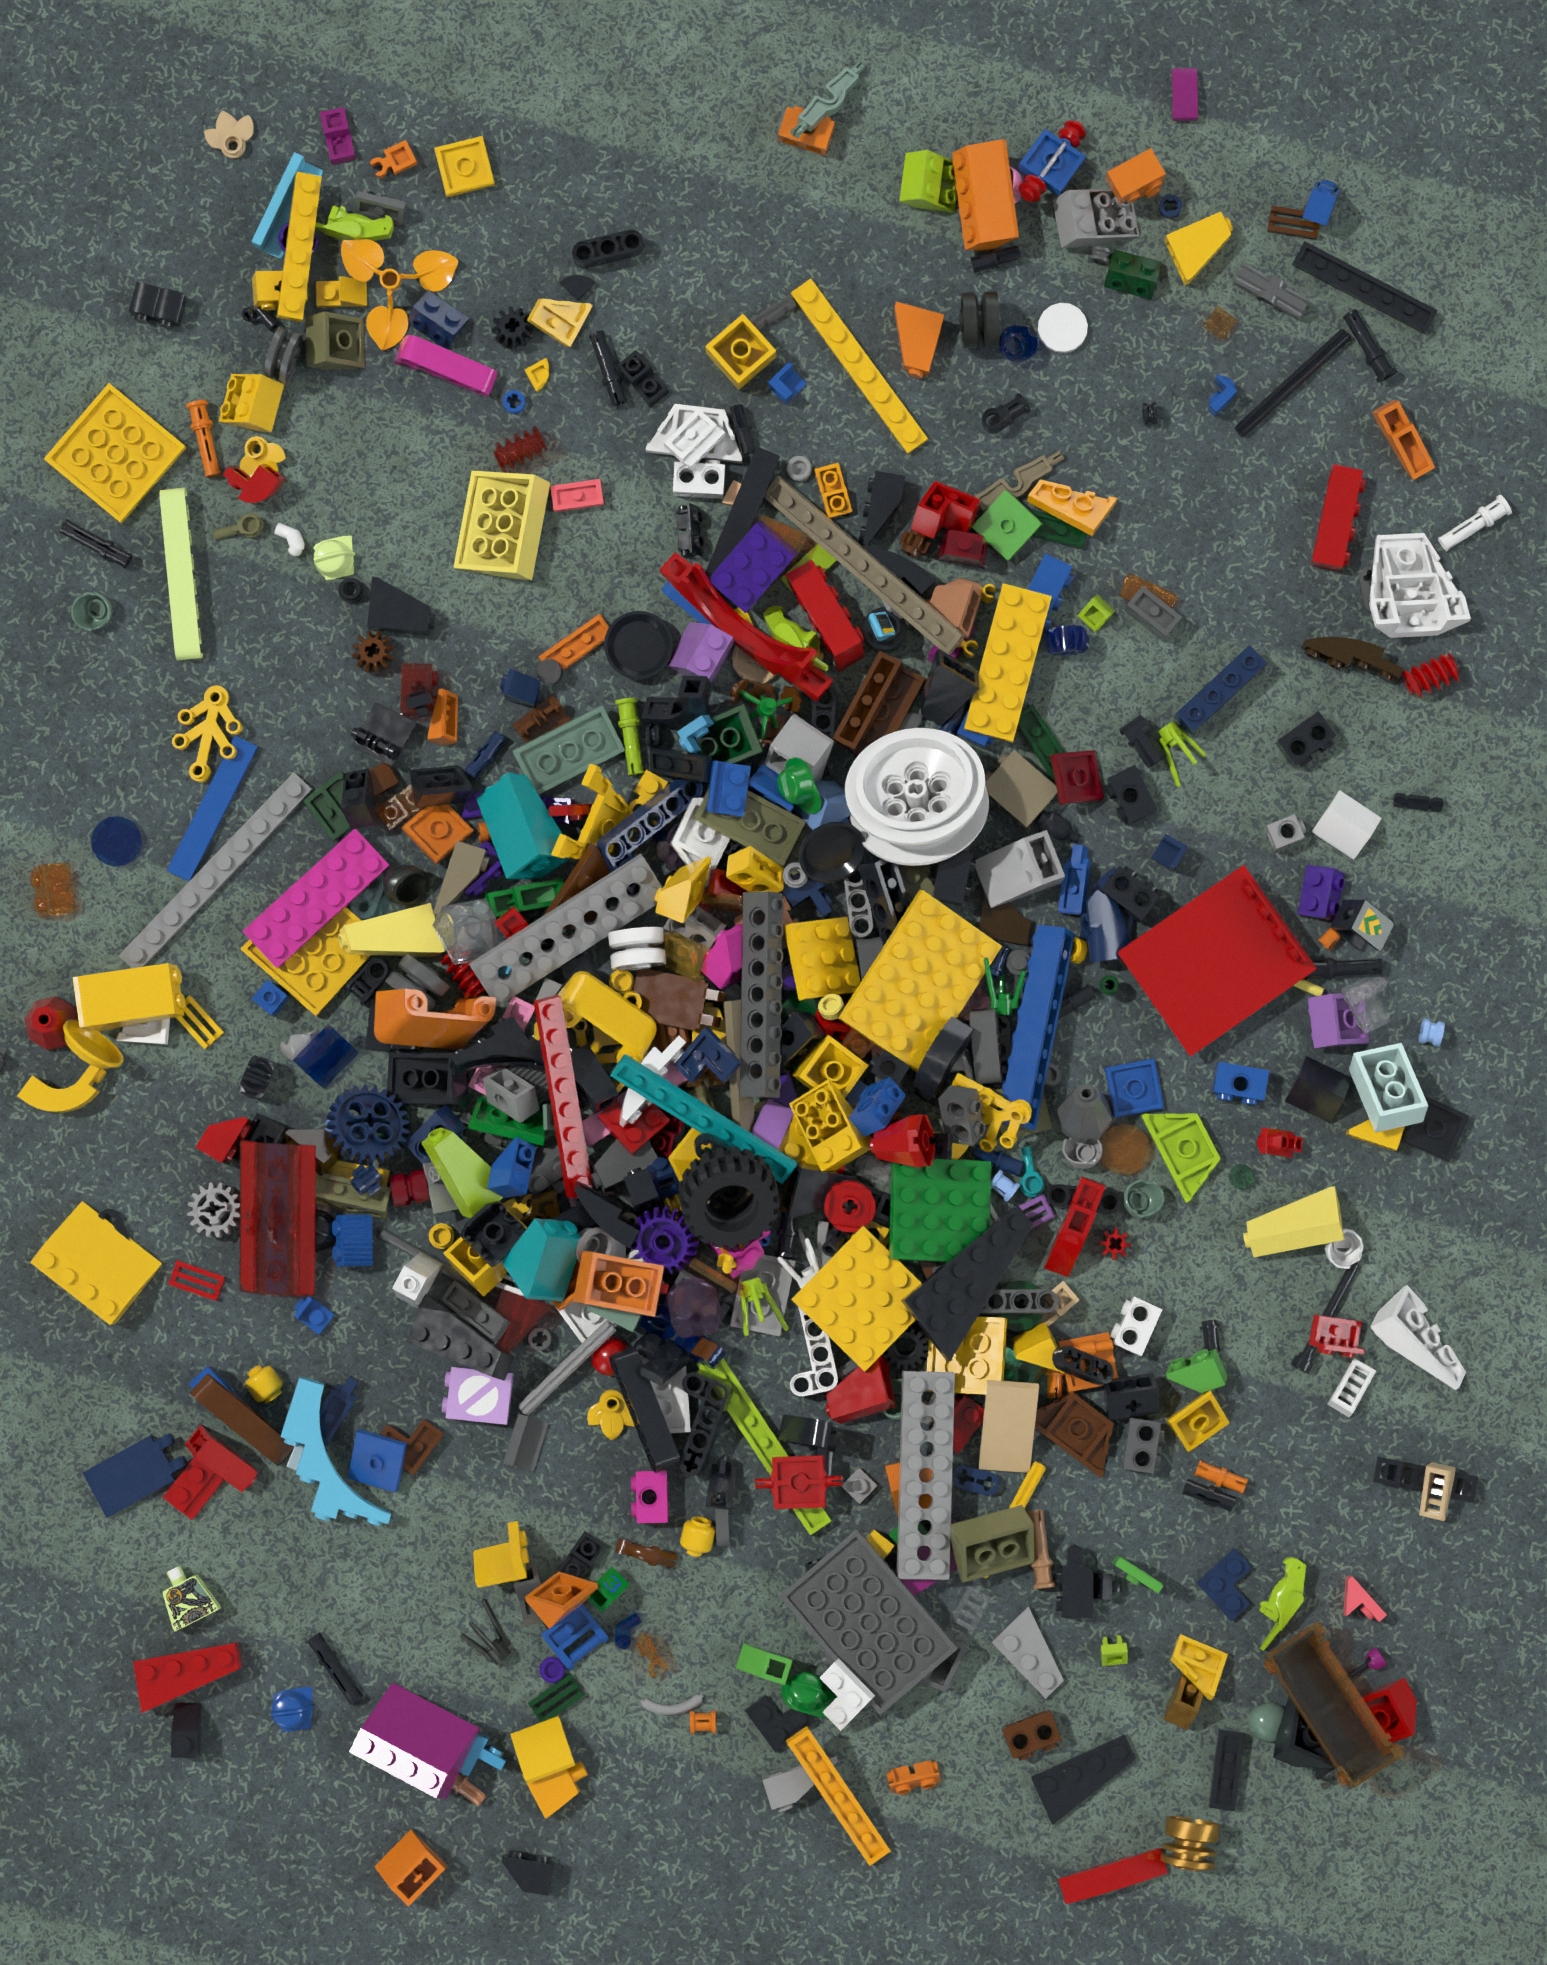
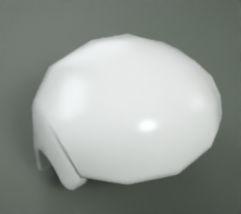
M1343 1228L1344 1240L1326 1243L1324 1248L1327 1258L1333 1265L1338 1268L1350 1269L1352 1264L1360 1261L1364 1246L1362 1238L1354 1230ZM1337 1248L1349 1249L1347 1251H1339Z

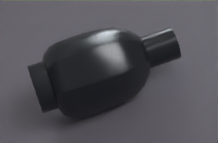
M1043 810L1036 820V823L1040 825L1041 831L1047 830L1049 836L1061 841L1068 839L1077 844L1081 837L1080 834L1073 831L1072 825L1067 819L1054 811L1046 812Z

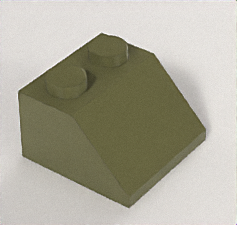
M325 311L306 317L307 367L323 370L365 368L364 319Z

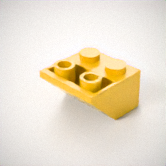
M231 374L230 380L227 383L224 403L221 406L219 422L257 432H272L284 384L262 374Z

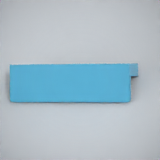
M295 152L251 241L255 248L279 259L283 257L284 252L280 248L278 235L282 226L290 220L296 173L302 172L321 176L323 173L322 169L306 163L304 157Z

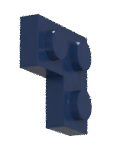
M708 1027L699 1033L674 1066L690 1083L696 1082L707 1067L722 1082H727L742 1062Z
M1235 1548L1196 1582L1231 1622L1250 1605L1233 1586L1252 1568Z

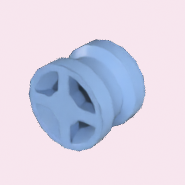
M1424 1018L1418 1042L1422 1044L1430 1042L1433 1046L1439 1047L1443 1038L1445 1023L1440 1021L1433 1023L1430 1019Z

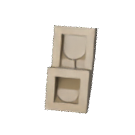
M1064 1281L1052 1289L1060 1300L1059 1309L1053 1314L1043 1315L1037 1325L1046 1322L1049 1327L1079 1301ZM1050 1295L1044 1296L1045 1309L1051 1308L1055 1302L1054 1297Z

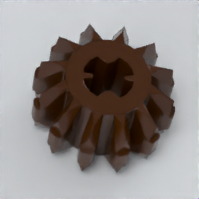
M367 631L368 639L365 640L363 636L359 635L358 639L361 645L357 643L352 645L353 649L358 651L352 654V658L359 659L356 663L358 668L365 665L364 671L366 673H369L373 666L375 673L378 674L380 673L379 665H382L384 669L389 668L385 659L394 661V656L388 653L393 652L395 648L393 645H388L390 642L388 636L381 640L382 633L380 631L376 633L375 638H373L371 631ZM376 647L379 654H374L371 658L367 651L368 649L373 650Z

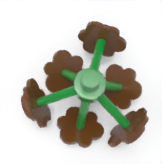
M742 679L740 683L736 682L731 689L730 695L733 696L731 703L737 704L743 696L751 701L752 707L757 708L756 711L749 715L751 719L758 715L763 717L760 737L758 739L762 748H768L769 743L774 741L771 739L776 738L787 723L786 716L778 715L775 717L776 707L785 704V709L788 712L799 713L800 705L802 704L801 696L795 686H785L784 692L780 695L781 700L775 701L776 696L772 693L774 690L772 684L764 683L762 685V683L757 682L754 684V688L746 692L749 680Z

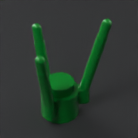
M984 958L991 1008L996 1009L998 1015L1014 1014V1008H1019V997L1026 971H1021L1014 998H1012V993H1005L1004 975L1000 976L999 993L995 994L989 960Z

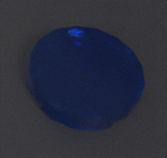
M120 816L108 817L101 821L93 830L91 837L92 850L96 857L106 865L113 867L125 866L133 862L140 854L142 847L141 833L138 827L127 818Z

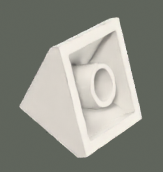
M1339 790L1312 830V833L1354 860L1373 834L1381 817Z

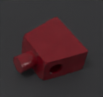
M947 530L941 535L937 560L984 568L988 542L983 535Z

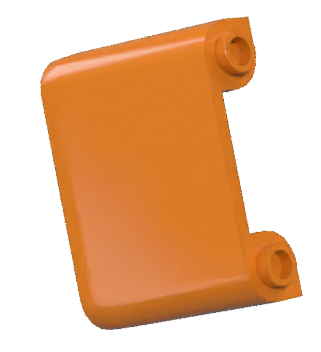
M414 989L377 991L374 1034L377 1040L384 1044L450 1050L461 1049L492 1019L495 1013L496 997L483 996L475 999H455L456 1005L454 1008L438 1013L427 1011V998L422 991Z

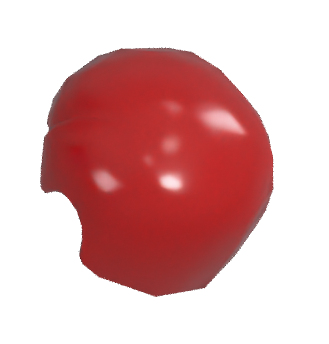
M610 1336L590 1356L591 1364L598 1373L613 1376L614 1372L609 1356L630 1347L625 1340Z

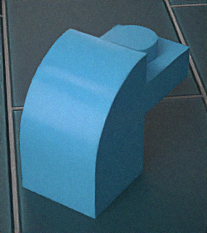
M477 1734L460 1772L469 1776L478 1758L501 1770L507 1759L503 1757L504 1752L494 1746H491L489 1749L485 1747L490 1737Z

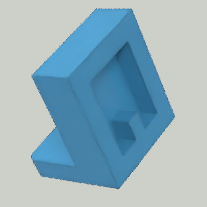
M701 715L677 731L681 737L679 738V743L685 751L697 753L701 750L694 737L699 739L709 732L708 727L714 724L709 715Z

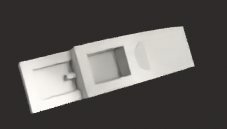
M678 1036L663 1053L656 1047H653L641 1064L663 1078L668 1072L666 1067L670 1062L676 1063L685 1052L683 1048L686 1041ZM628 1087L621 1109L619 1124L622 1127L628 1122L633 1124L642 1114L639 1110L645 1104L650 1106L652 1102Z

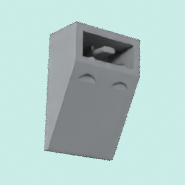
M1111 189L1067 190L1052 200L1061 248L1083 247L1140 236L1133 202L1128 204L1125 201L1119 204Z
M1047 830L1020 839L974 860L976 861L975 870L990 908L1059 885L1065 878Z

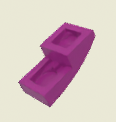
M1172 68V121H1197V68Z
M341 107L320 112L331 164L356 160L345 108Z

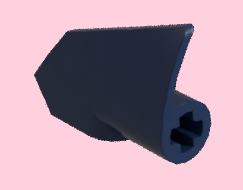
M1095 890L1086 901L1087 913H1083L1080 918L1081 930L1085 936H1088L1087 943L1090 962L1121 959L1117 952L1130 944L1131 940L1120 909L1115 901L1099 890Z

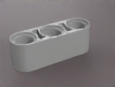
M846 878L843 882L850 932L857 939L867 938L872 932L873 921L870 903L862 879L858 883H852ZM854 896L864 898L865 905L862 908L852 906L851 899ZM857 921H865L869 927L868 931L858 933L854 928V924Z

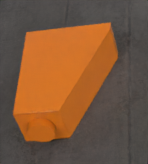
M896 302L894 314L904 371H908V375L913 378L922 379L923 376L928 377L944 321V314Z

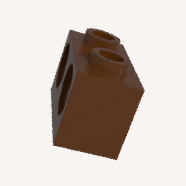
M1049 1709L1001 1727L1012 1758L1018 1757L1019 1761L1032 1757V1751L1040 1748L1043 1749V1752L1051 1750L1058 1746L1056 1742L1061 1741ZM1041 1725L1050 1726L1051 1734L1049 1737L1044 1739L1038 1737L1037 1730ZM1017 1734H1024L1027 1737L1026 1745L1021 1748L1013 1745V1738Z

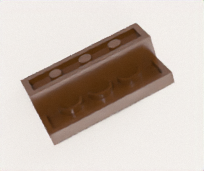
M879 651L832 739L858 757L874 741L887 734L899 731L924 686L926 678L903 667L902 661Z

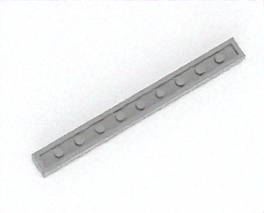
M293 772L121 952L119 957L131 968L145 967L313 790Z

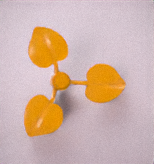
M369 239L344 240L341 244L343 264L349 275L357 281L368 282L375 272L377 275H380V283L387 290L388 308L384 306L375 307L369 312L366 320L368 333L380 350L394 347L401 341L408 329L409 322L406 312L398 308L393 309L392 292L400 288L401 280L419 278L420 285L424 289L437 292L449 285L458 266L457 258L451 254L431 250L419 254L414 259L413 267L417 274L402 273L399 275L394 269L378 270L384 263V253L378 243Z

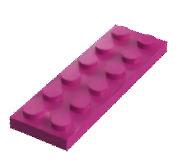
M354 829L248 925L243 932L268 960L279 969L385 872L390 865L357 829Z

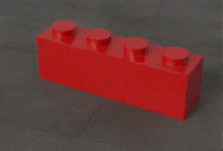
M1333 464L1331 467L1311 566L1340 572L1343 566L1348 565L1350 551H1346L1348 541H1353L1355 527H1352L1353 517H1358L1361 503L1357 502L1358 493H1363L1366 479L1362 478L1363 470Z

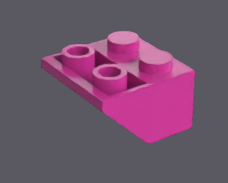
M737 924L727 931L722 930L716 936V943L713 948L708 950L703 957L704 962L699 969L719 989L742 980L743 924Z

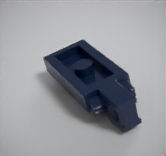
M351 1376L343 1387L337 1384L335 1389H332L320 1408V1429L323 1443L328 1446L355 1403L354 1401L357 1396L352 1392L359 1381Z

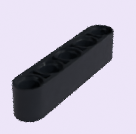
M633 1346L610 1355L609 1360L652 1470L654 1473H658L680 1464L678 1451L651 1382L640 1375L643 1362L639 1352Z

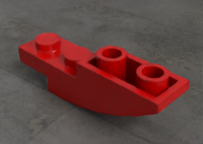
M1081 1176L1065 1218L1061 1222L1044 1269L1066 1277L1069 1276L1097 1213L1096 1210L1105 1190V1184Z

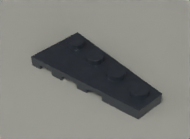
M1125 1734L1031 1776L1052 1825L1136 1759Z

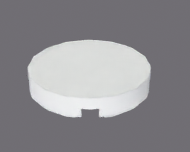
M1058 303L1051 305L1043 311L1038 322L1040 341L1051 351L1068 353L1076 350L1082 345L1087 336L1088 324L1086 317L1079 308L1072 304Z

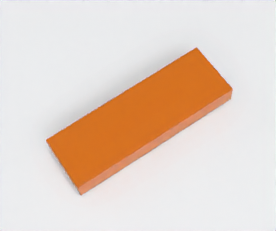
M598 614L538 656L541 662L546 659L557 660L562 665L564 671L604 643L609 626L603 617Z

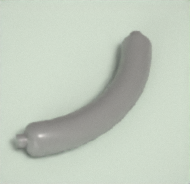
M696 1694L689 1700L675 1705H663L647 1698L641 1699L640 1703H642V1708L656 1714L678 1715L700 1705L703 1702L702 1698L704 1696Z

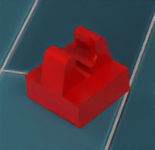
M514 906L494 921L495 925L507 939L529 925Z

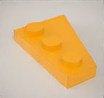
M1041 479L1027 498L1028 503L1091 536L1097 531L1117 501L1115 497L1109 496L1108 499L1095 496V493L1086 491L1084 494L1072 491L1070 486Z

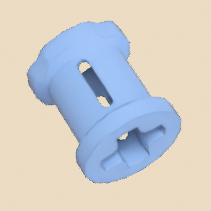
M1001 1169L991 1180V1188L1003 1196L1006 1202L1009 1201L1020 1186L1019 1183H1014L1003 1175Z

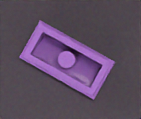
M766 1099L751 1134L778 1150L793 1118L792 1109L771 1099Z

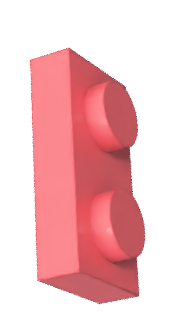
M600 479L550 486L554 513L604 506Z

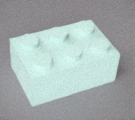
M1402 1043L1353 1054L1349 1071L1375 1133L1424 1121L1428 1104Z

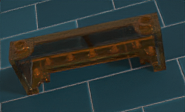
M1317 1621L1263 1656L1265 1659L1263 1664L1270 1675L1274 1674L1335 1767L1338 1772L1335 1775L1339 1783L1343 1787L1347 1786L1350 1790L1404 1756L1405 1753L1399 1744L1394 1745L1391 1741H1387L1391 1736L1383 1731L1328 1646L1330 1645L1329 1641L1323 1642L1324 1637L1322 1634L1325 1630L1320 1622Z

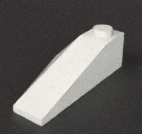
M1406 1285L1377 1312L1370 1328L1387 1346L1456 1390L1460 1387L1466 1371L1449 1345L1442 1346L1438 1334L1441 1330L1437 1324L1430 1326L1423 1315L1428 1309L1421 1299Z

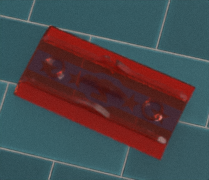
M240 1141L239 1291L289 1296L315 1295L316 1145Z

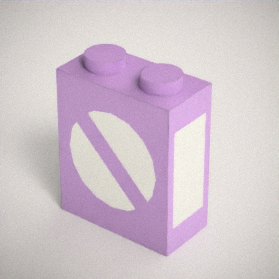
M451 1367V1372H446L445 1387H449L448 1397H443L442 1413H446V1418L507 1425L509 1422L514 1373H507L505 1381L474 1369Z

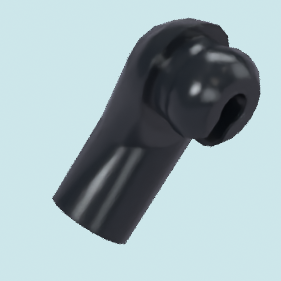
M249 306L242 311L241 315L245 321L263 323L269 331H274L279 326V322L270 311L262 310L261 307Z

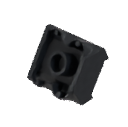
M496 1201L486 1204L469 1219L459 1236L492 1268L507 1256L526 1229L507 1211V1208L501 1202Z

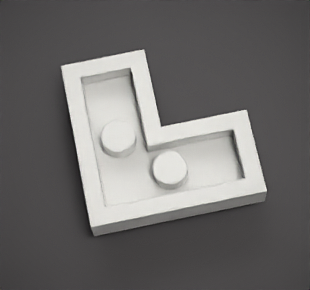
M839 1658L820 1677L837 1695V1698L823 1713L840 1731L875 1696Z

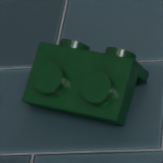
M1114 249L1104 287L1151 300L1162 262Z

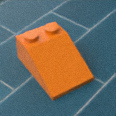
M582 1251L573 1302L655 1317L664 1266L596 1252Z

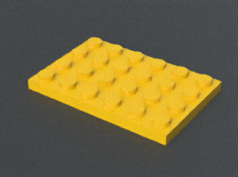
M919 890L838 1019L883 1050L909 1065L917 1073L927 1051L941 1029L951 1017H958L986 973L984 958H988L989 965H991L1002 946L924 890Z

